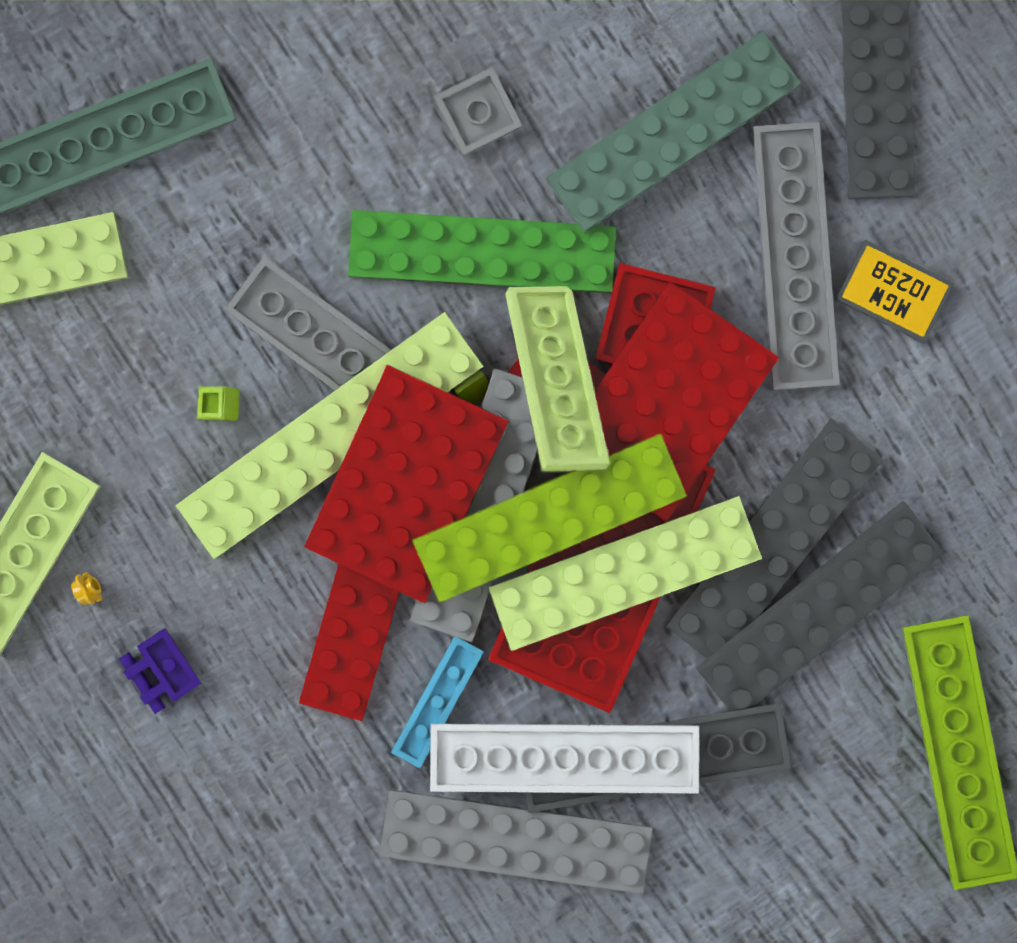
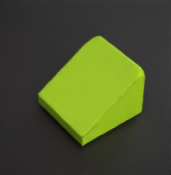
M478 371L456 386L454 392L459 398L477 405L484 400L489 381L482 371Z
M199 386L197 419L238 420V388Z

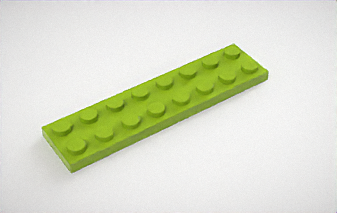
M661 434L608 455L610 464L606 469L571 471L413 539V543L439 603L686 497L687 495Z
M969 615L902 627L952 889L960 890L1017 879L1016 856Z

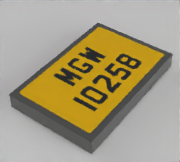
M864 240L835 300L924 344L954 283Z

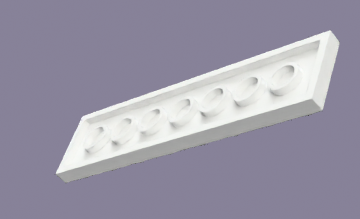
M431 724L430 792L699 793V726Z

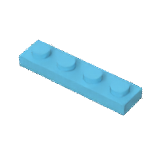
M454 636L393 747L392 754L419 769L421 768L430 751L431 724H445L484 653L483 650Z

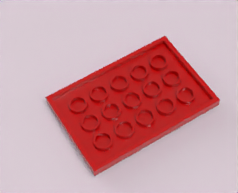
M669 282L594 391L608 455L661 434L684 491L687 493L780 357ZM682 499L651 511V513L667 522Z
M387 365L304 548L425 604L433 587L413 543V539L466 517L508 426L509 420Z

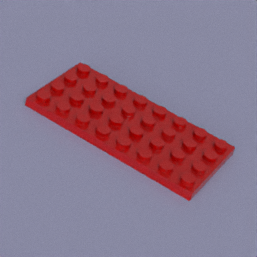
M708 465L703 468L686 493L687 496L682 499L667 522L699 510L716 471L715 468ZM649 512L528 565L525 574L667 522ZM661 596L513 651L510 650L504 630L501 627L487 660L611 713Z

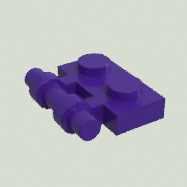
M166 628L137 646L144 657L137 663L130 652L119 658V661L125 668V671H123L124 675L128 680L132 679L142 694L140 699L143 704H148L154 714L166 708L159 698L164 692H167L171 700L175 702L202 684ZM148 667L152 669L160 681L155 687H152L142 672Z

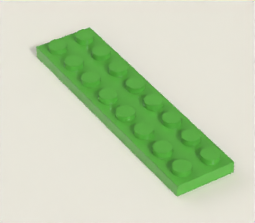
M352 210L348 277L501 287L566 286L572 291L612 293L616 226L596 225L586 233H583L577 224Z

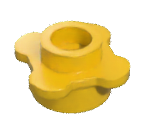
M88 572L83 573L82 576L80 574L75 576L71 589L80 604L92 605L95 603V600L97 602L102 601L101 586L94 576H91Z

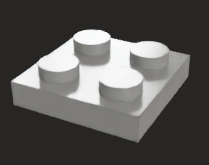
M493 67L434 96V100L463 157L522 128V124Z

